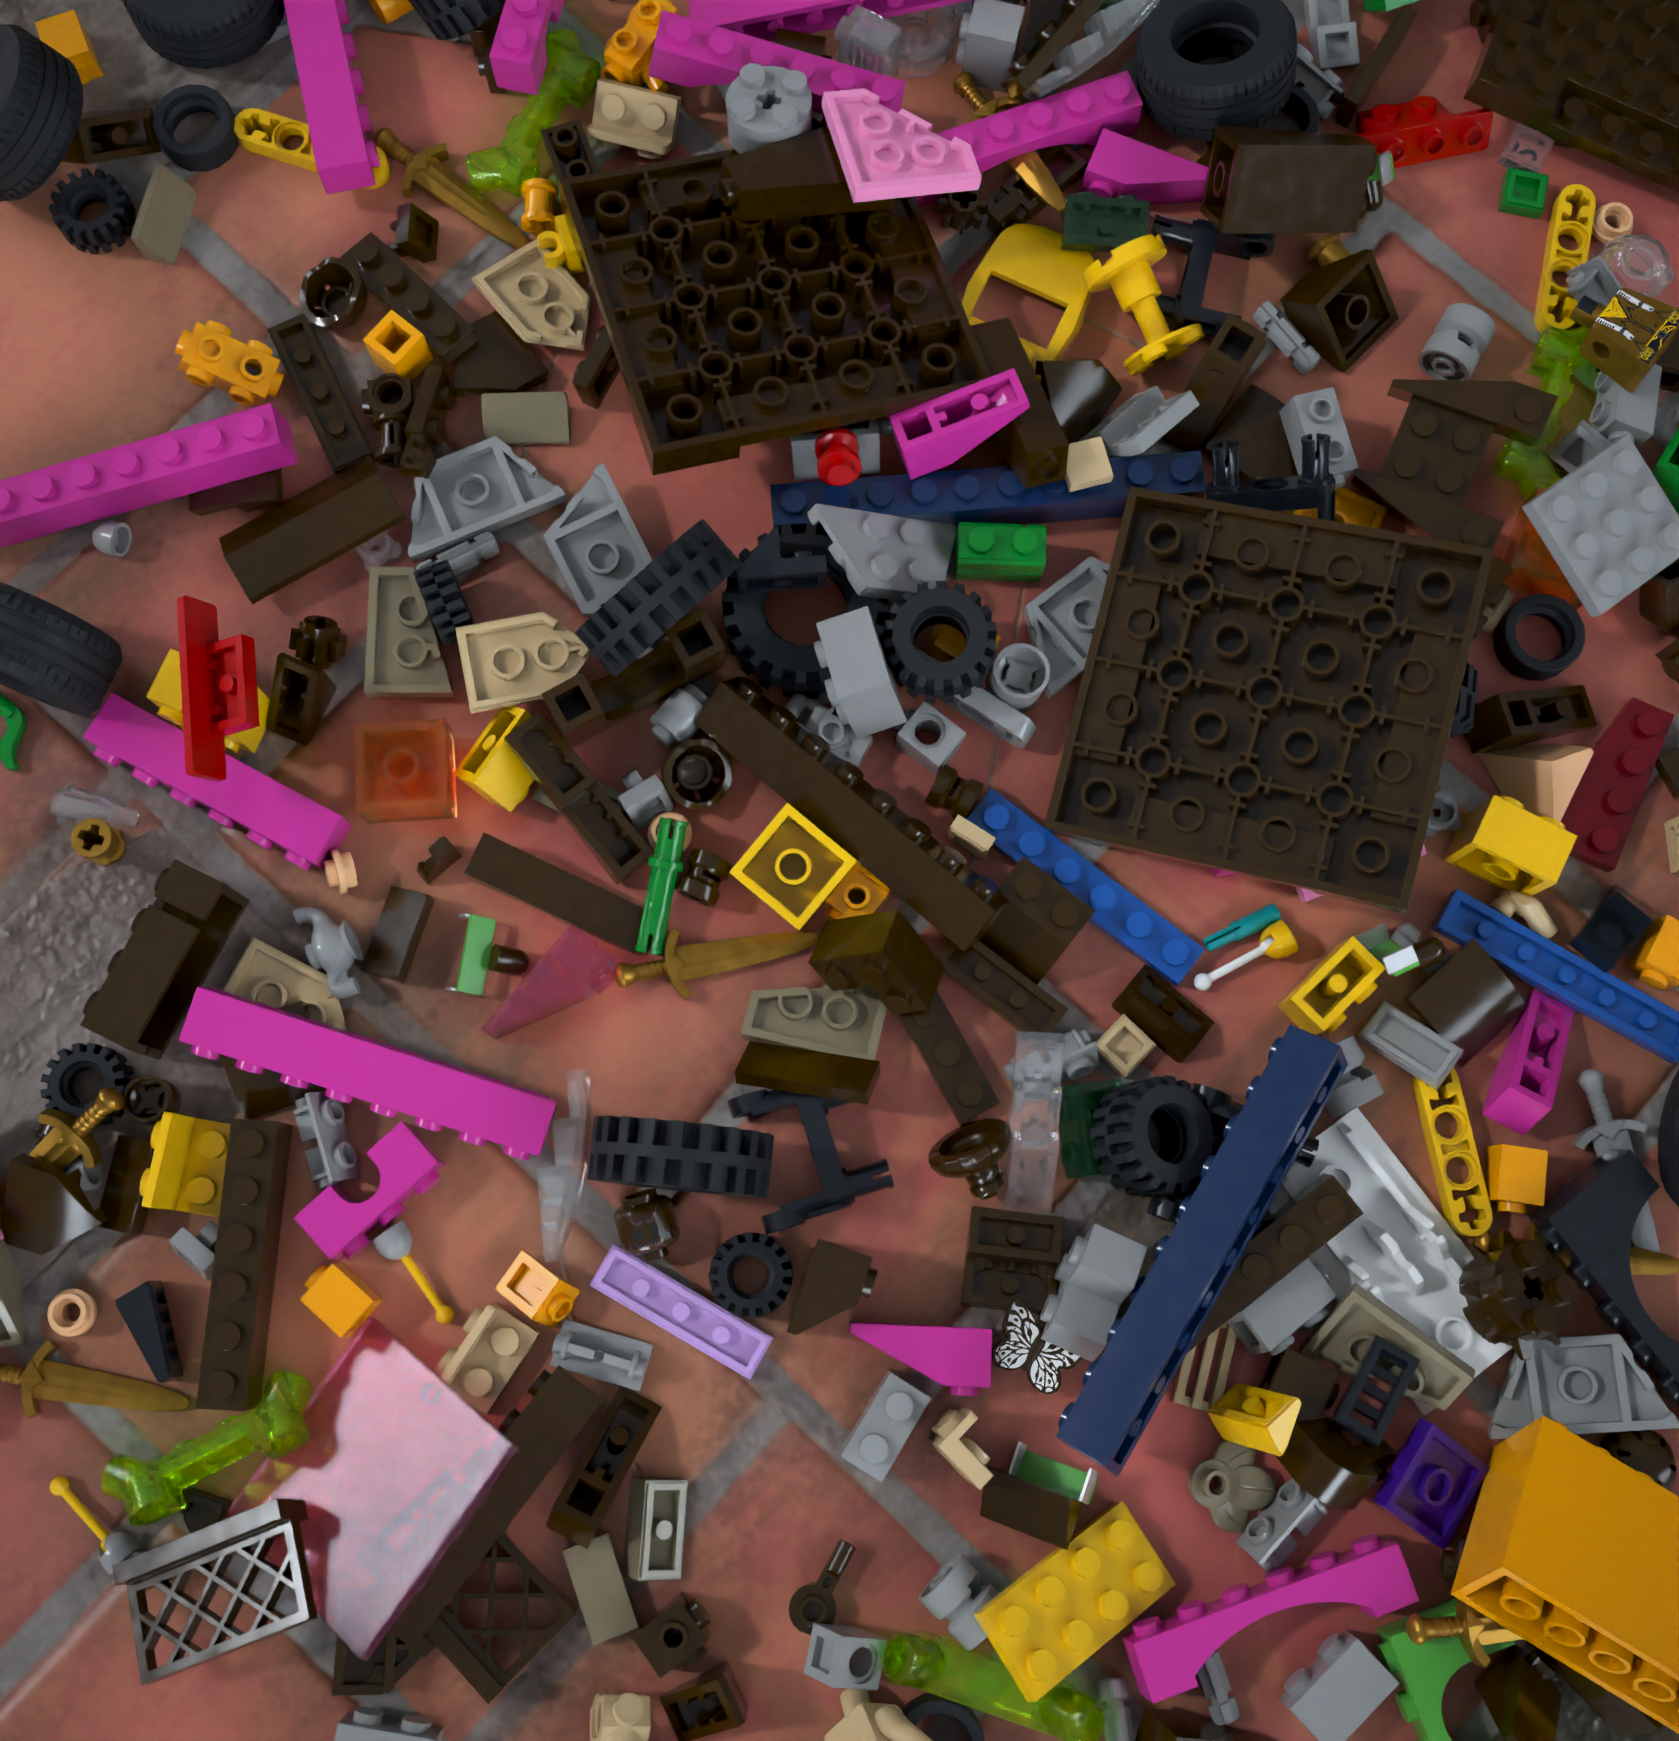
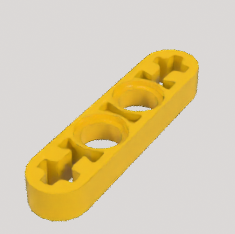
M259 108L244 109L237 114L234 119V132L244 149L318 173L308 124ZM258 125L261 126L263 132L255 130ZM248 129H249V130H254V132L252 133V135H249V134H248V132H247ZM299 135L304 138L302 145L297 149L287 150L282 147L283 142L289 136ZM377 146L380 166L373 168L376 185L364 187L366 189L380 188L390 179L391 169L386 154Z
M1582 184L1566 186L1554 201L1551 209L1534 315V324L1537 330L1548 338L1564 336L1576 323L1569 317L1578 302L1572 294L1568 293L1567 288L1560 287L1554 282L1552 273L1556 271L1566 273L1569 269L1588 260L1596 197L1587 186ZM1569 201H1574L1575 208L1579 209L1573 221L1568 220L1572 214V204ZM1558 236H1572L1578 244V249L1574 251L1564 249L1558 241ZM1558 301H1563L1558 310V318L1562 320L1561 323L1555 322V316L1551 314Z
M1453 1067L1445 1078V1084L1440 1085L1438 1088L1440 1099L1450 1098L1452 1105H1441L1432 1109L1430 1102L1439 1100L1437 1090L1430 1086L1428 1087L1426 1083L1412 1076V1087L1444 1219L1459 1236L1474 1237L1482 1235L1490 1228L1493 1221L1492 1209L1459 1076ZM1440 1113L1452 1115L1457 1122V1131L1452 1138L1447 1139L1437 1133L1435 1121ZM1454 1157L1462 1159L1468 1167L1467 1179L1460 1184L1452 1182L1446 1173L1447 1163ZM1473 1189L1474 1195L1464 1196L1467 1208L1469 1210H1476L1478 1213V1218L1471 1221L1472 1228L1468 1222H1460L1459 1213H1463L1466 1209L1463 1197L1453 1198L1452 1191Z

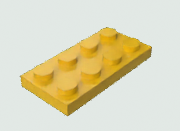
M1117 1501L1072 1535L1068 1550L1057 1547L973 1615L1027 1702H1037L1175 1586L1176 1583L1124 1502Z

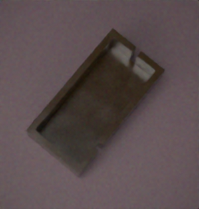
M176 859L170 868L164 869L159 875L154 887L156 892L154 896L157 897L154 904H149L147 908L142 909L136 915L131 926V937L124 949L117 951L110 960L107 968L109 975L100 991H95L87 1000L83 1010L85 1017L80 1026L130 1051L159 1060L190 1008L196 988L203 985L250 901L226 884Z

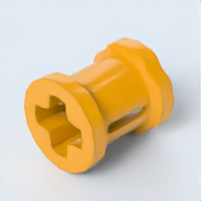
M532 178L522 183L521 195L525 198V213L521 216V228L525 232L532 235H539L544 231L556 232L554 201L558 197L559 190L554 182L543 178Z

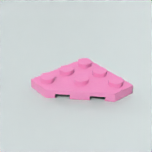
M865 88L823 92L821 106L854 203L979 190L982 175L972 148L967 142L957 137L949 141L931 131V123L903 108L898 113L879 104L880 96Z

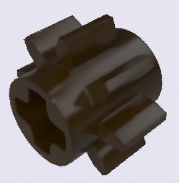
M981 184L979 190L943 193L944 198L938 199L936 205L937 212L945 213L942 223L943 228L950 226L958 230L959 235H963L964 230L971 226L977 230L980 229L981 215L987 214L989 201L980 200L983 189ZM960 204L965 205V209L960 208Z
M319 615L307 616L304 618V622H299L298 628H291L289 649L296 650L295 657L299 658V660L321 669H328L332 666V663H337L338 656L345 657L347 636L340 635V628L333 619Z

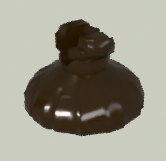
M994 1118L972 1121L960 1126L942 1137L930 1149L928 1161L931 1168L946 1178L965 1177L971 1185L969 1189L974 1197H979L981 1200L998 1195L999 1189L1004 1183L1001 1177L1004 1173L1002 1169L998 1168L997 1162L1008 1150L1010 1144L1009 1126L1006 1121Z

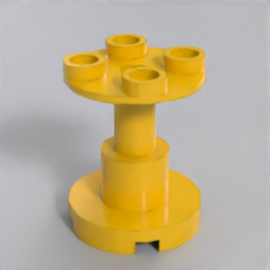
M1147 234L1111 251L1112 257L1106 261L1104 266L1101 265L1098 259L1082 273V277L1090 292L1094 293L1112 288L1124 313L1132 311L1148 345L1124 361L1123 365L1128 369L1131 377L1153 367L1152 361L1162 356H1165L1167 361L1180 357L1190 350L1188 345L1195 343L1205 336L1203 327L1199 323L1171 332L1155 298L1162 291L1151 269V266L1161 260L1167 253V249L1159 234L1156 237L1153 234Z

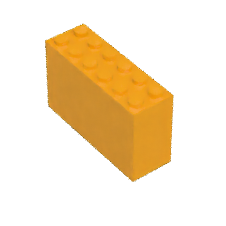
M1543 1415L1493 1447L1488 1464L1490 1468L1482 1484L1451 1595L1679 1734V1496L1654 1482L1649 1475L1636 1471L1612 1457L1604 1448L1592 1445L1572 1433L1564 1424Z

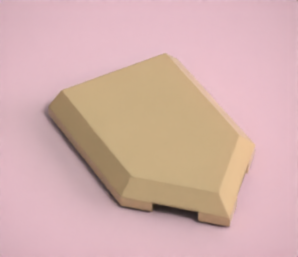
M537 238L471 278V282L524 342L584 351L591 296L563 264L553 269L546 268L544 254L551 251L548 248L540 250Z
M544 611L455 628L471 714L544 700L542 693L574 677L592 653L574 632L561 625L558 620Z
M254 937L252 938L222 989L223 991L276 1008L304 1001L307 1003L311 1019L347 1030L339 999L331 995L328 989L327 975Z

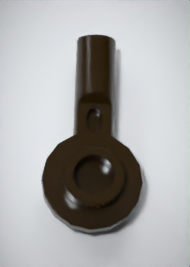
M843 1539L838 1541L817 1582H810V1584L798 1588L791 1597L789 1617L793 1625L800 1632L811 1635L813 1623L832 1624L834 1622L836 1602L832 1593L856 1550V1547Z

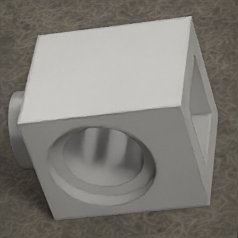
M924 701L916 711L909 708L905 712L906 723L895 726V729L898 731L895 746L937 777L943 766L952 759L963 745L966 732ZM921 729H930L937 734L939 740L934 744L925 745L917 740L915 733Z
M813 1623L803 1673L832 1688L878 1690L881 1671L884 1665L887 1639L858 1626Z

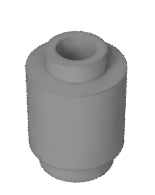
M688 683L683 689L677 688L649 719L654 726L650 731L651 734L668 749L682 741L691 739L700 729L695 724V721L710 699L691 683Z

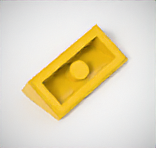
M1236 1383L1207 1413L1224 1440L1276 1456H1282L1288 1446L1302 1403L1298 1397Z

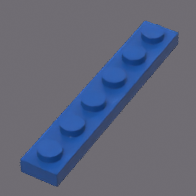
M991 788L967 818L968 821L994 836L996 840L992 848L1016 865L1025 856L1091 907L1095 912L1088 921L1175 987L1180 984L1205 949L1047 831Z
M1455 889L1450 893L1432 928L1433 931L1460 946L1468 939L1474 938L1499 968L1671 1064L1679 1062L1678 1011L1610 973H1604L1592 963L1461 890Z

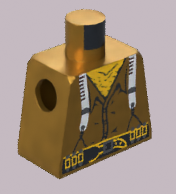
M1628 288L1620 289L1607 307L1584 295L1569 317L1571 320L1589 329L1579 348L1580 355L1632 394L1679 330L1678 308Z

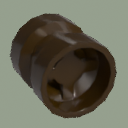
M945 764L933 783L925 803L935 809L941 807L947 809L954 819L958 814L967 819L984 784L973 778L966 780L960 777L956 769ZM953 788L956 789L953 796L950 797L949 795L951 794Z
M692 848L687 859L689 868L685 875L679 877L675 891L694 902L715 908L720 896L718 890L720 883L727 880L733 866L717 855Z
M146 1075L130 1081L123 1092V1108L127 1115L134 1120L153 1125L157 1121H161L164 1111L178 1114L182 1104L181 1094L177 1087L169 1081Z

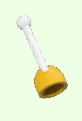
M1282 920L1271 924L1262 932L1259 947L1209 974H1197L1194 978L1195 987L1205 991L1211 987L1213 981L1263 954L1273 959H1282L1294 954L1299 948L1292 932Z

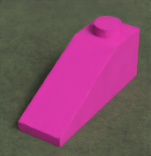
M1103 128L1086 168L1080 192L1088 195L1096 202L1110 203L1118 207L1202 202L1208 167Z
M1012 368L889 416L895 441L910 480L953 464L1029 409L1030 404L1016 371Z
M1535 989L1527 997L1525 1002L1527 1008L1520 1013L1491 1078L1482 1115L1523 1136L1552 1109L1574 1014L1573 1008Z
M850 1322V1333L939 1384L951 1386V1395L979 1396V1387L991 1388L992 1329Z

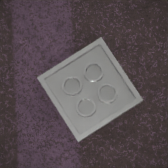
M1628 434L1612 442L1522 506L1591 618L1606 612L1679 558V516Z

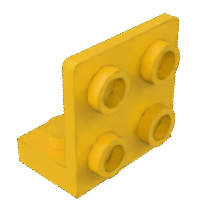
M164 1111L161 1121L156 1122L151 1134V1147L154 1149L151 1166L146 1168L140 1181L139 1191L140 1195L143 1196L142 1207L178 1210L219 1217L231 1124Z

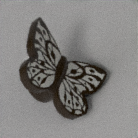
M1012 1299L1010 1301L1002 1323V1331L1006 1337L994 1344L992 1348V1362L1004 1370L1022 1368L1027 1373L1030 1385L1037 1392L1044 1394L1057 1392L1061 1386L1062 1379L1060 1369L1068 1370L1073 1368L1082 1357L1042 1340L1041 1336L1044 1330L1040 1331L1038 1323L1029 1308L1019 1299Z

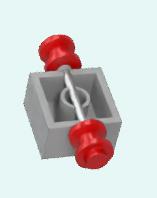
M877 418L789 436L794 481L821 479L824 483L832 486H843L855 481L859 475L880 473V443Z

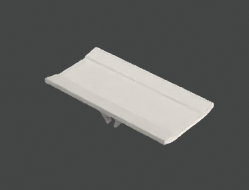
M1357 1107L1345 1113L1330 1127L1315 1137V1139L1319 1140L1317 1151L1313 1150V1152L1301 1148L1302 1151L1315 1155L1312 1165L1308 1168L1303 1164L1293 1162L1267 1212L1272 1217L1290 1199L1323 1173L1333 1175L1364 1213L1309 1256L1312 1262L1318 1264L1327 1273L1330 1279V1287L1337 1295L1334 1300L1338 1303L1356 1282L1475 1369V1378L1509 1351L1512 1346L1502 1342L1493 1344L1483 1339L1473 1329L1464 1315L1462 1308L1467 1307L1468 1304L1466 1298L1460 1294L1459 1279L1465 1265L1474 1258ZM1410 1398L1422 1415H1426L1436 1408Z

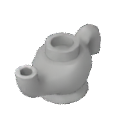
M305 907L294 910L293 916L298 925L303 923H311L313 925L311 943L305 945L306 955L315 970L323 968L327 972V986L331 995L337 999H347L360 994L361 989L355 977L349 978L348 969L351 968L354 960H363L360 943L351 925L344 919L341 925L337 924L324 911L318 908Z

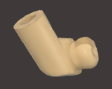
M1510 889L1499 892L1498 898L1491 902V908L1509 918L1513 914L1524 918L1532 931L1547 939L1554 936L1558 931L1557 926L1541 901L1537 898Z

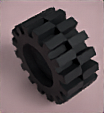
M88 168L81 169L82 177L79 178L74 172L67 174L71 182L66 184L60 180L56 186L61 193L52 191L50 198L54 204H49V211L53 215L52 219L71 245L74 244L82 252H85L87 248L91 254L98 255L99 247H102L105 253L113 251L110 244L116 242L119 248L123 246L125 242L121 236L124 234L131 238L132 229L130 225L135 224L136 217L133 213L136 210L120 182L118 183L116 178L110 173L106 176L103 170L95 169L94 176ZM94 202H106L108 204L107 210L100 218L90 222L79 220L80 213L89 204Z
M446 559L414 572L421 596L444 646L458 642L455 628L474 624L456 577Z
M76 1043L71 1045L72 1050L63 1048L57 1052L60 1059L58 1061L50 1059L46 1066L51 1068L52 1071L50 1075L42 1074L40 1081L48 1083L47 1089L40 1090L41 1098L49 1099V1103L45 1107L64 1112L68 1115L70 1114L76 1119L85 1112L95 1101L91 1103L80 1102L74 1095L73 1083L76 1076L88 1068L98 1069L104 1077L105 1087H113L123 1096L124 1089L132 1081L130 1080V1075L135 1074L132 1066L125 1064L128 1059L122 1054L116 1053V1050L94 1043H87V1045ZM121 1108L108 1114L98 1125L107 1126L114 1123L112 1118L114 1116L121 1118L126 1113L125 1110Z
M748 1232L729 1238L717 1249L710 1263V1272L708 1274L714 1298L718 1300L719 1305L738 1317L757 1318L773 1312L785 1301L792 1286L793 1269L787 1252L776 1240L764 1234ZM748 1256L762 1259L767 1264L770 1273L766 1287L755 1294L742 1292L737 1288L733 1280L735 1265L742 1258Z

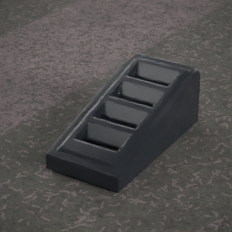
M147 1281L116 1299L117 1303L115 1304L156 1380L160 1383L176 1381L183 1376L164 1286L161 1281Z
M1376 1335L1341 1397L1329 1424L1369 1448L1380 1445L1420 1360ZM1379 1356L1402 1369L1399 1376L1375 1363L1377 1357ZM1369 1374L1392 1386L1391 1391L1388 1393L1367 1381ZM1360 1392L1382 1403L1380 1411L1358 1398ZM1353 1409L1372 1420V1426L1369 1428L1349 1416L1351 1410Z

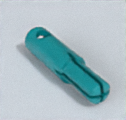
M1271 903L1229 923L1228 927L1203 939L1204 945L1211 952L1234 940L1240 941L1282 920L1281 914L1276 905Z

